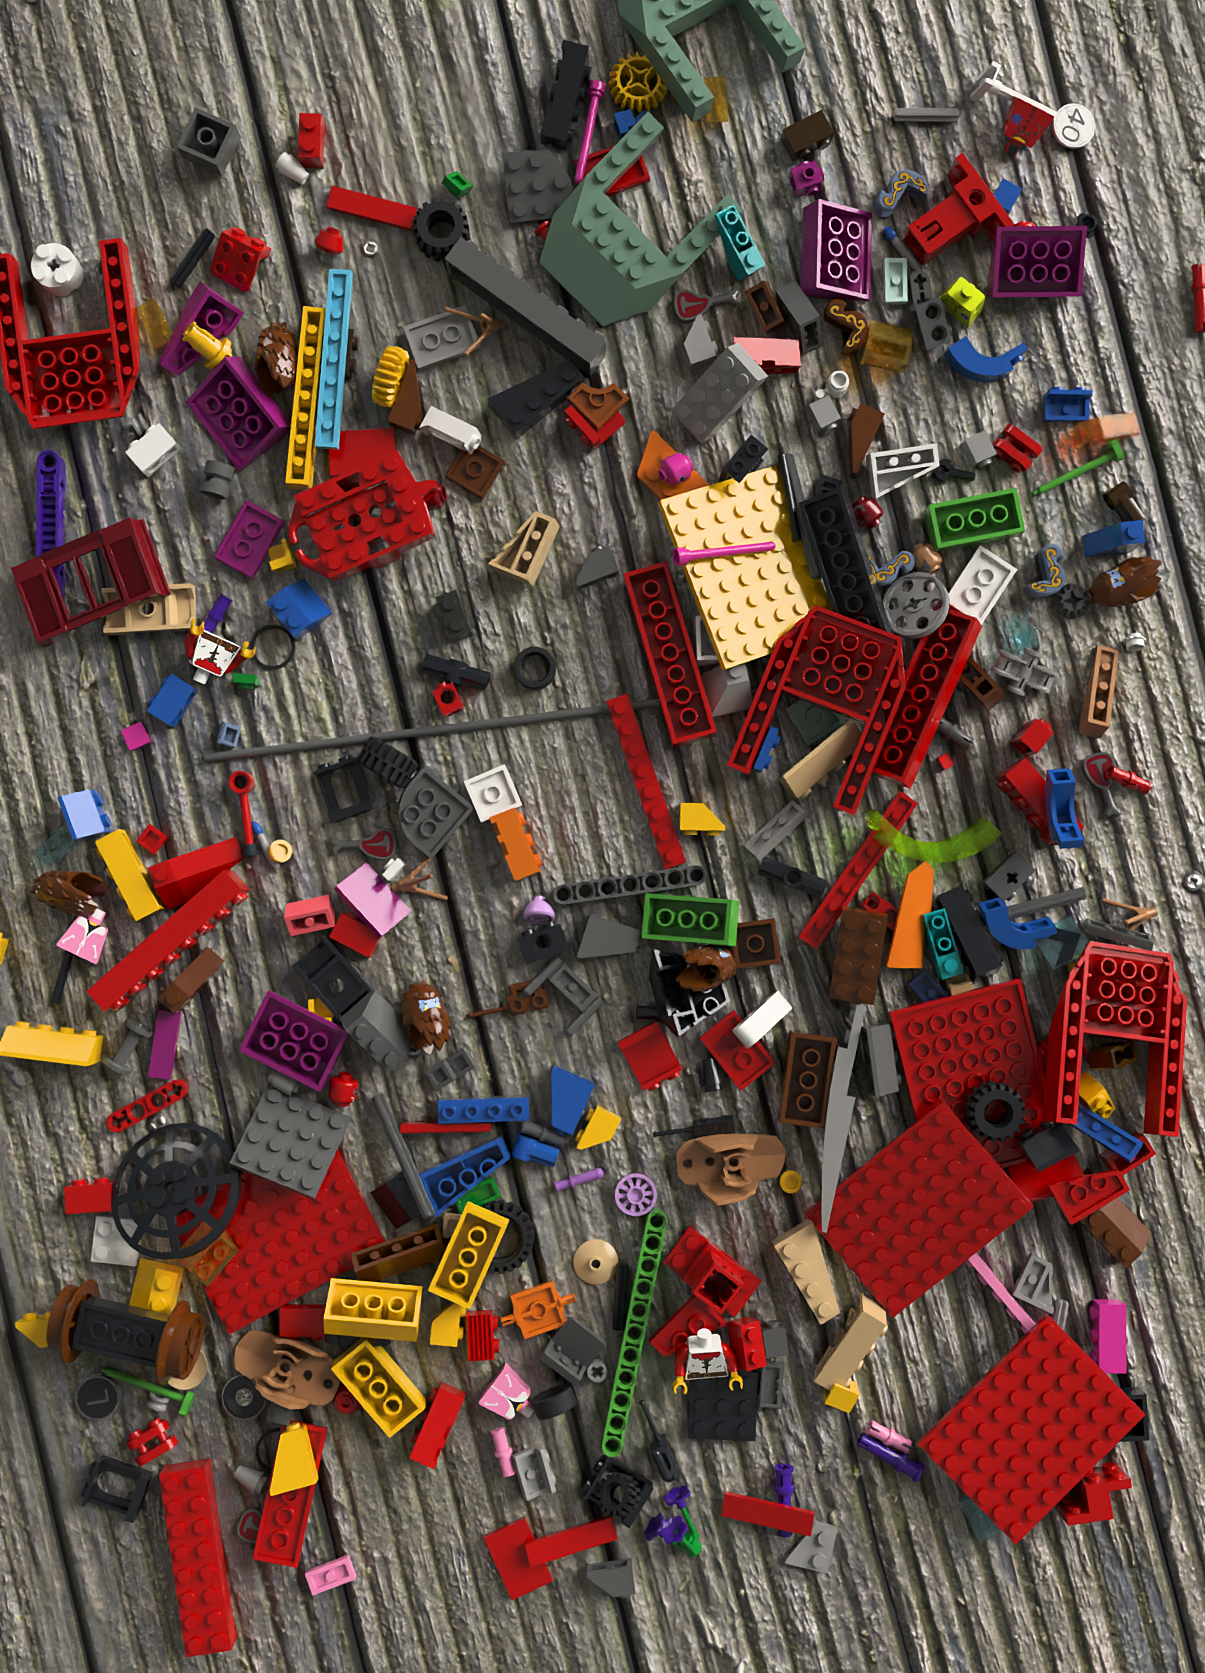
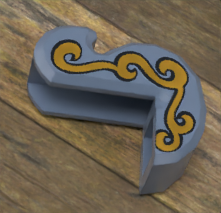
M910 170L896 172L889 181L886 193L884 190L879 192L874 203L875 213L882 218L890 217L904 192L924 203L929 190L926 180L918 173Z
M1054 543L1046 545L1037 554L1043 581L1030 583L1023 587L1025 594L1032 598L1042 599L1057 593L1065 584L1066 575L1064 569L1057 563L1064 558L1063 550Z
M901 551L880 569L868 555L879 589L889 586L896 579L898 571L901 573V576H904L915 565V558L908 551Z

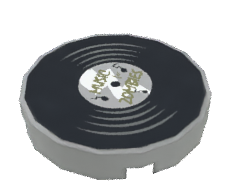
M241 1373L231 1378L224 1386L222 1392V1403L225 1410L232 1417L240 1420L252 1419L259 1415L267 1403V1399L255 1388L253 1381Z

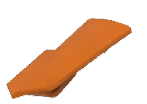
M923 861L906 875L885 963L886 967L923 968L925 938L923 914L931 912L934 879V869L927 861Z

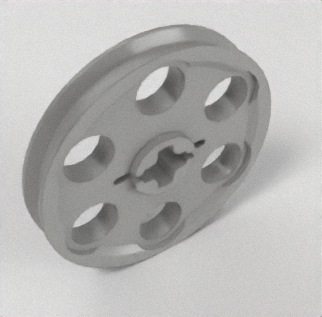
M914 572L900 577L889 587L883 598V605L891 630L897 635L908 639L922 638L933 633L944 622L949 611L950 602L946 588L935 576L924 572ZM908 582H912L913 588L909 592H903V586ZM933 582L935 584L932 591L924 592V587L927 583ZM898 600L900 602L899 607L895 610H890V603ZM917 601V602H918V604H917V607H918V608H917V609H914V608H913V607H914V604H913V603ZM935 601H942V607L937 611H933L932 604ZM900 619H907V624L904 628H897V622ZM922 619H928L929 623L927 627L924 629H919V621H921Z

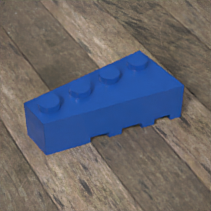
M502 1135L419 1173L434 1208L435 1218L509 1160L511 1155Z

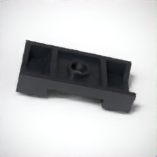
M325 936L309 953L291 966L340 1023V1018L374 989L342 955L340 949L328 936ZM335 979H341L345 984L344 989L340 992L333 989L332 984Z

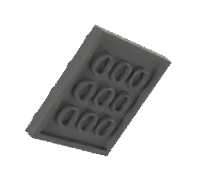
M269 1083L229 1166L315 1200L352 1117L292 1093L289 1096L272 1087Z

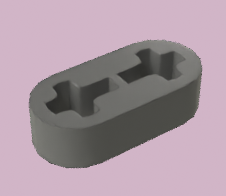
M924 271L914 272L908 282L911 306L919 303L920 296H922L923 302L933 298L929 275ZM917 278H919L920 281H924L921 286V290H919L918 283H914ZM930 306L927 307L926 314L930 311Z

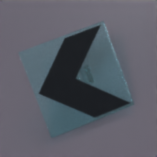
M1072 916L1054 923L1057 934L1050 935L1046 939H1036L1038 948L1053 971L1078 960L1088 942Z

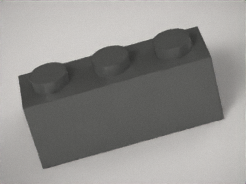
M375 989L371 990L340 1018L345 1031L388 1072L406 1058L412 1041L408 1036L406 1026L403 1025V1017Z
M887 1022L862 1025L860 1032L868 1092L875 1097L898 1092V1085H901L900 1072H896L895 1063H898V1053L896 1049L893 1050L892 1041L895 1040V1035L892 1027Z

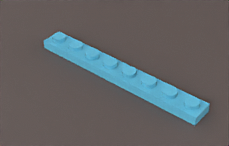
M329 269L315 447L318 449L339 450L353 272L351 270Z

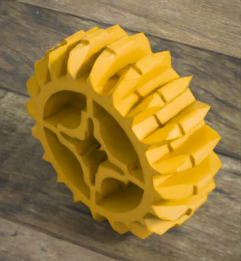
M638 51L635 53V57L628 53L627 60L621 57L619 64L615 63L613 71L610 72V94L612 97H615L614 102L616 104L621 103L622 110L629 107L632 112L636 109L638 114L642 112V109L650 112V106L656 109L658 102H663V95L667 94V87L645 54L641 57ZM625 75H627L629 82L627 83V86L623 88L621 85V80ZM654 78L656 86L651 92L648 84Z
M388 346L380 356L371 391L373 402L379 404V406L391 408L394 405L409 365L408 352L402 350V348Z

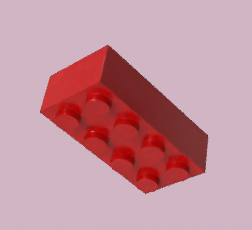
M1027 758L1014 761L995 777L998 782L996 784L997 787L1004 794L1007 793L1012 798V805L1018 811H1023L1027 816L1025 818L1027 823L1040 831L1041 834L1039 836L1047 845H1058L1057 841H1053L1047 821L1045 802L1046 781ZM1076 818L1078 827L1081 831L1084 828V826Z

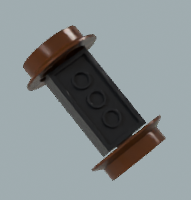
M87 1279L80 1286L68 1284L62 1289L49 1317L46 1340L50 1349L60 1351L61 1359L65 1363H71L76 1360L82 1351L154 1367L156 1381L159 1385L163 1386L171 1378L185 1380L190 1375L201 1349L205 1321L202 1314L191 1312L190 1304L185 1300L180 1301L171 1314L101 1299L99 1298L97 1282L93 1279Z

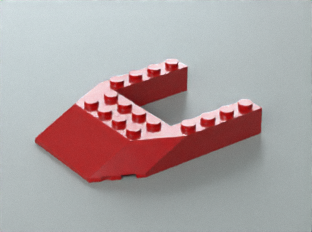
M122 238L99 241L110 328L29 339L19 262L11 253L0 254V354L4 385L33 429L115 419L124 416L140 371V334L129 251Z
M815 605L807 615L796 622L788 632L777 640L727 766L743 774L751 775L783 693L844 717L852 718L857 722L865 724V728L833 804V809L855 817L906 688L901 637Z
M1093 941L1087 942L1063 985L1049 1028L1042 1121L1077 1124L1084 1034L1149 1043L1143 1134L1179 1137L1187 999L1185 993H1182L1178 981L1180 979L1178 973L1174 970V962L1170 953Z

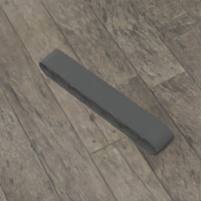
M693 865L561 884L554 889L553 897L559 904H571L696 886L705 882L707 873L703 867ZM693 869H698L702 873V878L698 882H694L690 878V873ZM671 872H676L680 876V881L676 885L668 882V875ZM650 875H654L658 879V884L655 888H649L645 883L646 878ZM628 878L636 882V887L633 891H626L623 887L624 881ZM606 881L611 882L614 886V891L609 895L601 891V886ZM582 885H589L592 889L591 896L587 898L581 897L579 894L580 887ZM561 888L569 890L570 896L566 901H561L557 897V892Z

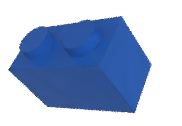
M171 673L169 677L166 676L161 682L159 693L150 699L147 712L175 728L199 690Z

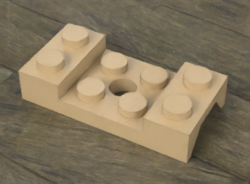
M191 583L170 584L168 586L172 595L164 598L155 595L107 615L103 633L110 636L128 635L136 632L189 631L192 619H195V626H197L195 586ZM101 588L105 603L118 598L115 588ZM152 603L154 611L149 615H145L143 612L144 605Z

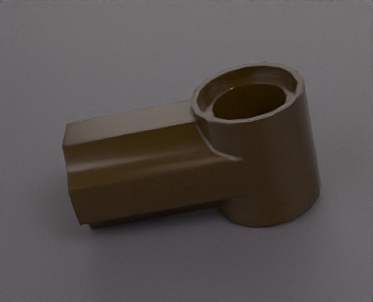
M1122 481L1103 493L1106 505L1111 510L1116 511L1122 522L1138 521L1145 518L1133 500V492L1126 482Z

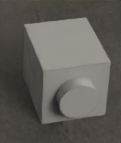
M829 395L809 404L806 410L818 434L823 431L827 434L835 430L841 419Z
M985 430L965 439L961 444L971 468L979 466L981 469L988 466L997 454Z

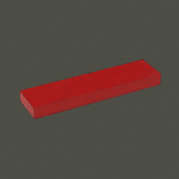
M333 185L331 186L326 205L328 210L408 231L413 230V219L417 215V207Z
M438 1121L402 1122L400 1124V1133L490 1132L492 1129V1122L438 1124Z
M727 1491L724 1494L723 1517L811 1537L815 1511Z
M606 1516L524 1542L530 1567L618 1540L612 1516Z

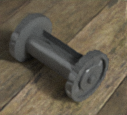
M126 1019L124 1022L130 1030L114 1058L106 1056L102 1060L103 1064L123 1075H129L131 1072L126 1062L141 1036L151 1037L153 1034L148 1027L132 1019Z

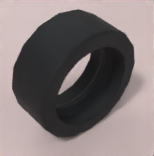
M531 646L523 649L517 655L514 662V673L517 681L523 687L530 690H540L547 687L553 681L556 675V663L553 656L546 649ZM533 655L544 658L548 664L546 676L539 681L528 680L522 672L524 660Z
M563 1384L538 1394L532 1399L531 1403L538 1420H546L567 1412L576 1405L577 1400L571 1385Z

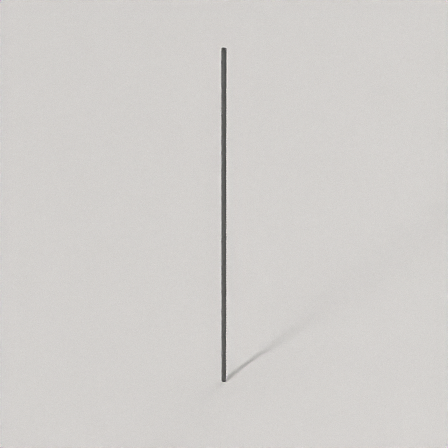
M751 687L752 696H755L758 687ZM658 699L630 702L633 711L660 707ZM607 705L207 753L204 754L205 762H215L363 744L367 742L370 736L387 741L609 714L610 711Z

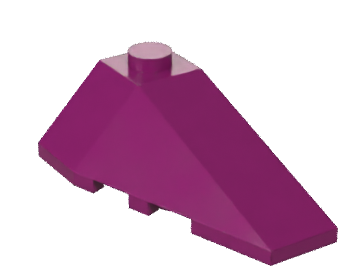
M200 281L185 305L159 364L179 376L195 363L201 355L192 348L190 343L182 340L184 331L192 322H196L199 328L206 330L219 340L224 335L227 336L233 331L244 312Z

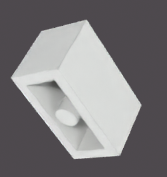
M158 423L156 426L149 427L140 440L133 441L125 453L147 477H150L182 448Z

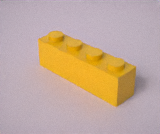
M118 829L95 841L97 848H95L96 853L101 860L104 859L107 865L106 872L110 879L115 880L118 886L116 891L122 900L125 899L128 905L126 910L131 919L143 921L165 909L125 830Z

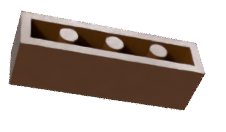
M438 1223L356 1251L351 1253L354 1271L359 1281L376 1282L442 1259L447 1248Z

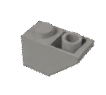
M702 314L697 315L683 345V353L690 371L714 363L716 354H718L715 341L711 342L709 336L711 333L707 320H703Z

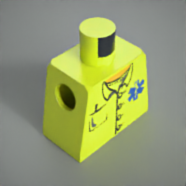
M959 277L952 282L940 296L941 301L945 303L946 310L967 328L983 310L984 294L963 277Z

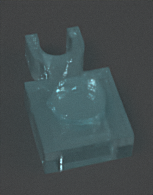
M1028 610L1023 612L1024 620L1018 619L1017 612L1012 614L1013 622L1017 625L1016 629L1011 630L1016 652L1023 651L1024 647L1032 649L1040 646L1035 624L1028 625Z

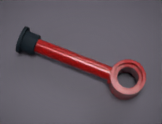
M236 771L229 777V786L231 790L239 794L245 845H243L244 854L241 855L242 857L260 855L253 841L248 793L255 786V779L248 772ZM244 776L247 780V785L240 789L237 785V780L239 777Z

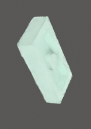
M884 258V305L906 304L908 302L907 258Z

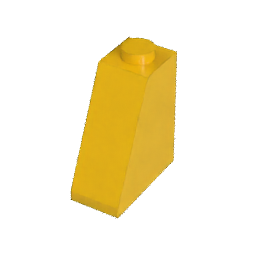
M299 1422L289 1424L280 1435L270 1487L271 1496L316 1484L319 1478L306 1424L299 1425Z

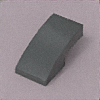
M464 1047L425 1071V1074L437 1091L475 1068L477 1064L468 1049Z

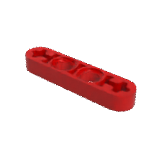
M182 1079L173 1080L115 1111L107 1118L106 1124L108 1129L112 1132H121L179 1101L188 1094V1084ZM174 1084L182 1086L181 1095L175 1093L168 1096L166 1093L175 1088ZM160 1094L163 1097L164 1101L161 1106H155L152 1103L153 1095ZM133 1106H142L144 1113L141 1117L133 1115ZM127 1115L129 1118L120 1123L121 1128L119 1125L115 1126L113 1124L116 1120L115 1116L116 1118H121Z

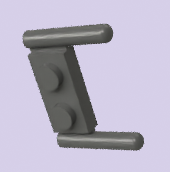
M556 956L524 989V993L530 996L548 978L582 1011L581 1015L566 1029V1034L573 1036L600 1008L604 1001Z

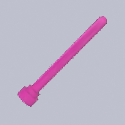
M598 80L590 81L587 90L590 103L574 179L578 185L584 179L598 103L604 97L606 90L605 83Z
M763 542L693 551L685 547L673 549V562L675 566H684L690 563L691 560L772 551L776 546L774 542Z

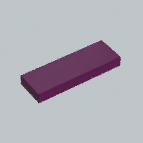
M158 1010L148 1077L172 1079L182 1016L181 1012L174 1014L172 1011Z

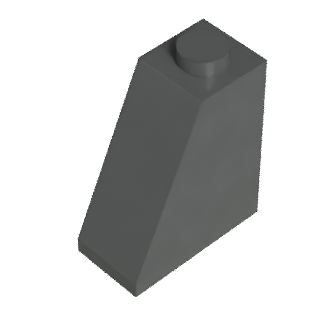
M793 281L775 290L777 301L788 322L787 325L794 339L799 340L801 353L805 355L823 346L820 315L797 282Z
M590 914L577 957L589 958L635 952L636 948L640 949L642 946V931Z

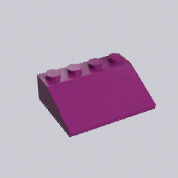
M817 199L803 207L801 290L806 296L817 299L870 300L872 213L822 199Z
M1087 226L996 227L988 272L987 296H1082Z
M225 357L186 401V404L238 471L244 470L281 441L291 430L290 420L273 398L268 397L264 389H260L258 379L241 357Z
M268 990L239 1051L320 1092L325 1087L349 1034L343 1027Z

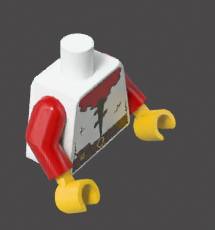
M195 619L190 621V629L184 639L186 657L189 659V663L198 667L193 679L202 684H206L210 673L221 677L223 674H228L239 667L247 658H252L255 655L256 647L252 650L246 649L249 642L245 641L242 650H240L241 647L204 630L203 621L200 626H195Z
M700 1329L697 1336H689L687 1344L682 1346L675 1356L674 1376H677V1380L672 1384L674 1393L676 1394V1388L679 1385H683V1394L687 1393V1386L683 1381V1376H685V1380L728 1377V1373H731L729 1379L730 1389L733 1391V1381H739L742 1389L743 1380L737 1374L739 1367L735 1351L726 1342L721 1341L720 1335L711 1334L709 1329Z

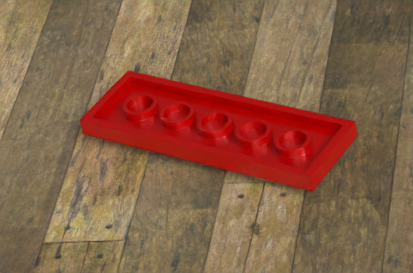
M292 1420L290 1424L299 1422V1425L306 1424L318 1473L328 1427ZM281 1424L252 1559L298 1568L316 1484L273 1496L270 1495L280 1435L287 1426Z

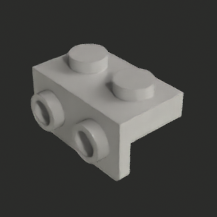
M533 1445L511 1455L524 1500H531L546 1492L550 1494L556 1492V1479L552 1471H550L548 1464L550 1462L549 1454L544 1448Z

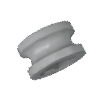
M141 413L138 414L137 418H130L137 434L142 436V433L146 432L149 428Z
M595 1359L587 1367V1375L591 1381L601 1382L606 1378L607 1366L604 1361ZM601 1366V1372L603 1373L601 1375L598 1373L593 1375L592 1367L598 1368Z
M151 1392L149 1395L151 1400H148L146 1405L156 1411H165L167 1408L165 1403H168L170 1399Z

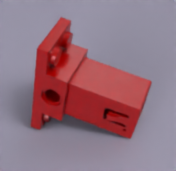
M964 153L955 158L948 173L949 182L953 187L950 196L911 223L903 238L922 266L968 234L973 238L984 229H987L989 238L994 241L996 227L1015 226Z
M690 1225L663 1260L666 1266L680 1275L682 1281L691 1287L694 1295L721 1315L726 1310L736 1317L762 1282L754 1273Z

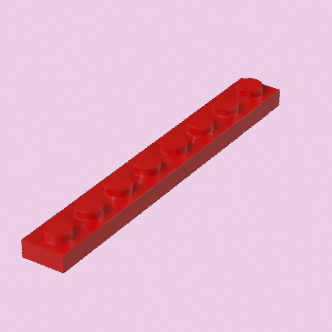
M628 694L607 700L608 709L664 869L685 863L684 854Z
M901 791L897 792L799 933L798 938L815 950L818 949L842 914L843 906H847L917 806L918 803Z

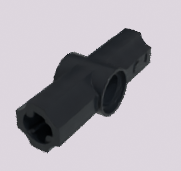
M431 654L425 655L421 668L422 673L442 678L445 682H453L454 685H465L481 691H486L491 674L490 672L470 667L467 663L455 659L447 660Z
M768 857L763 858L757 873L760 876L821 898L827 883L826 879ZM790 871L796 872L798 876L797 881L793 884L787 880V874Z

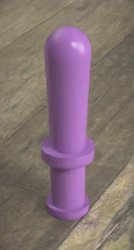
M595 1168L574 1177L569 1175L568 1179L558 1182L554 1181L556 1190L560 1192V1190L569 1187L574 1189L576 1185L601 1179L604 1172L601 1168Z

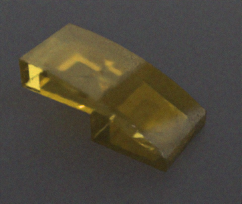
M726 76L704 77L703 82L714 96L711 111L705 115L706 123L728 122Z
M154 298L136 307L135 309L155 347L159 348L167 344L173 334V330L157 300Z

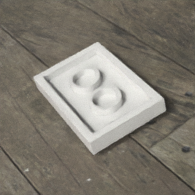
M980 545L949 591V607L957 612L976 617L982 625L1017 569Z

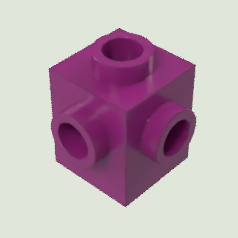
M804 161L790 169L788 179L794 197L798 198L804 195L810 197L817 194L821 189L824 173L821 167L818 168L816 161L810 163L809 161Z

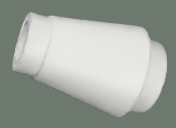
M286 152L279 157L275 164V167L279 169V173L299 182L301 185L306 182L310 175L292 154H287Z

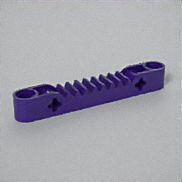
M44 450L37 458L36 557L65 544L63 541L65 537L63 532L65 528L63 523L65 519L63 502H65L64 496L66 492V463L53 450ZM55 459L54 466L48 468L49 461ZM62 564L53 568L65 601V569Z

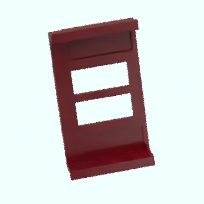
M129 517L11 568L36 642L43 644V647L52 645V638L156 595L164 598L172 595L144 519L136 520ZM101 548L118 598L98 606L81 556ZM73 560L90 610L70 618L53 568Z

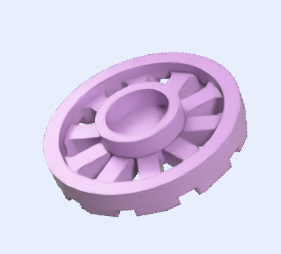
M628 1174L616 1186V1203L628 1215H644L656 1203V1187L652 1180L643 1174ZM633 1177L637 1178L635 1186L632 1181ZM641 1179L646 1180V1182L640 1187ZM628 1181L630 1188L624 1185L623 1182ZM648 1186L652 1187V1190L644 1191ZM619 1189H623L627 1193H619ZM652 1195L653 1199L650 1200L645 1196ZM620 1198H627L623 1203L619 1201ZM642 1202L647 1203L649 1206L644 1208ZM631 1203V1208L627 1210L626 1206ZM636 1204H638L640 1208V1211L638 1212L635 1211Z

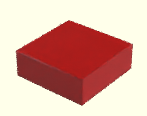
M149 824L136 842L153 855H156L169 837L152 824Z

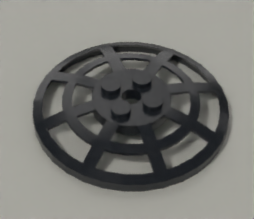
M176 1123L160 1127L148 1133L129 1150L115 1175L111 1194V1207L116 1228L131 1248L142 1255L157 1260H181L205 1250L226 1230L238 1206L241 1193V1174L239 1169L229 1166L230 1174L216 1175L214 1165L205 1152L216 1143L224 1153L228 1165L234 1155L229 1144L220 1135L197 1124ZM176 1129H189L203 1133L208 1138L197 1147L187 1142L175 1141ZM166 1131L164 1144L153 1148L142 1158L136 1153L151 1138ZM174 1148L193 1152L184 1163L174 1161ZM164 1151V1163L152 1168L147 1161L154 1155ZM199 1159L202 1160L206 1167L207 1177L198 1178L192 1169V1166ZM131 1161L135 1168L128 1182L127 1193L118 1196L121 1177L127 1164ZM141 1170L148 1176L144 1189L133 1191L136 1178ZM175 1183L176 1189L174 1193L168 1195V1186ZM231 1183L228 1203L223 1215L217 1220L208 1213L215 1199L217 1185ZM209 1186L206 1200L201 1208L195 1203L199 1187ZM145 1198L149 1209L141 1219L136 1212L134 1201ZM127 1203L132 1219L138 1225L132 1237L124 1230L118 1214V1206ZM187 1210L196 1215L187 1224L177 1228L176 1216L185 1213ZM156 1214L166 1217L168 1230H159L149 1226ZM201 1221L213 1228L199 1242L181 1250L179 1235L192 1230ZM145 1232L156 1237L169 1238L171 1252L152 1251L139 1245V1242Z

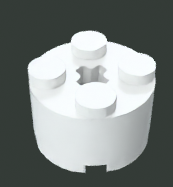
M57 243L42 244L37 247L32 257L31 270L33 276L42 287L55 296H67L74 289L77 290L83 281V269L72 252L67 247Z

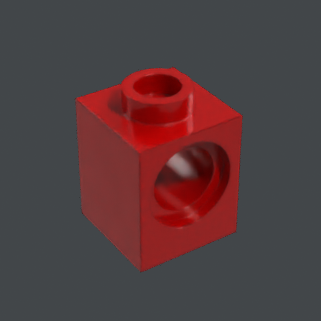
M448 681L435 686L436 690L432 692L444 718L465 709L453 682L448 684ZM445 693H452L454 695V699L450 704L442 702V697Z

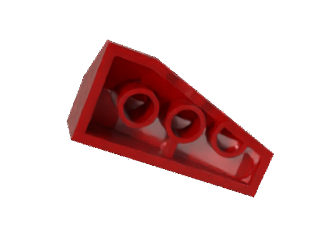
M234 837L147 867L155 890L167 909L170 910L186 904L223 870L232 869L245 856L242 857L241 855L244 853L238 837Z

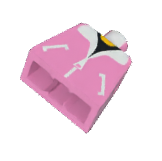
M98 908L88 918L78 915L58 940L56 946L97 964L108 932V928L101 925L106 912Z
M505 1362L480 1395L478 1403L508 1420H511L517 1411L528 1419L534 1411L532 1404L526 1400L530 1395L531 1389Z

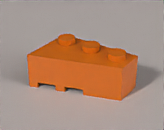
M511 808L489 817L514 880L518 881L541 872L539 867L543 865L538 853L533 854L531 846L535 844L531 834H526L523 825H526V821L522 812L517 813L515 808Z

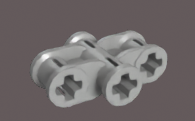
M1024 647L1025 653L1020 658L1004 650H999L1000 656L995 667L991 668V671L1012 679L1010 685L1006 686V689L1025 696L1024 690L1028 685L1042 692L1050 693L1049 687L1054 677L1058 676L1059 673L1037 664L1039 658L1043 657V654Z

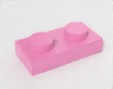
M349 1554L305 1572L312 1596L356 1579V1573Z

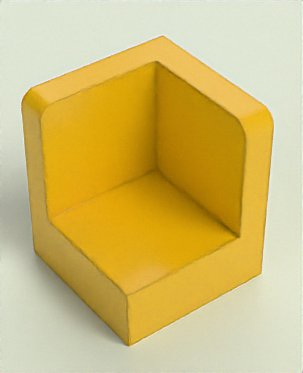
M282 539V544L271 547L268 552L271 559L269 563L275 574L297 568L289 542L286 539Z
M319 998L308 1000L309 1011L331 1022L335 1021V1016Z
M852 1380L847 1388L834 1383L830 1391L824 1388L822 1392L825 1404L850 1413L859 1397L857 1383Z

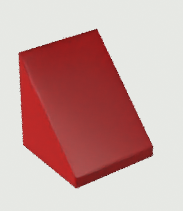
M948 753L935 759L941 771L954 765Z

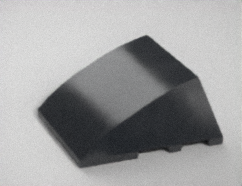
M653 949L649 981L660 1019L676 1037H679L730 1002L725 982L719 984L716 988L702 992H693L691 989L680 987L677 977L688 965L685 962L686 958H683V955H679V953H665Z

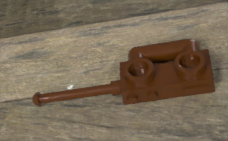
M532 980L511 984L508 988L510 996H507L508 1005L475 1013L470 1012L468 1017L472 1019L473 1017L502 1011H509L510 1014L516 1016L520 1012L525 1014L526 1011L548 1008L550 1005L546 988L543 989L541 984L534 991V996L520 998L518 992L524 991Z

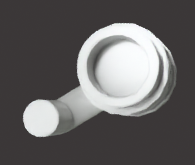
M843 371L832 373L825 384V389L816 391L814 400L817 401L827 395L833 398L842 397L849 385L848 375Z

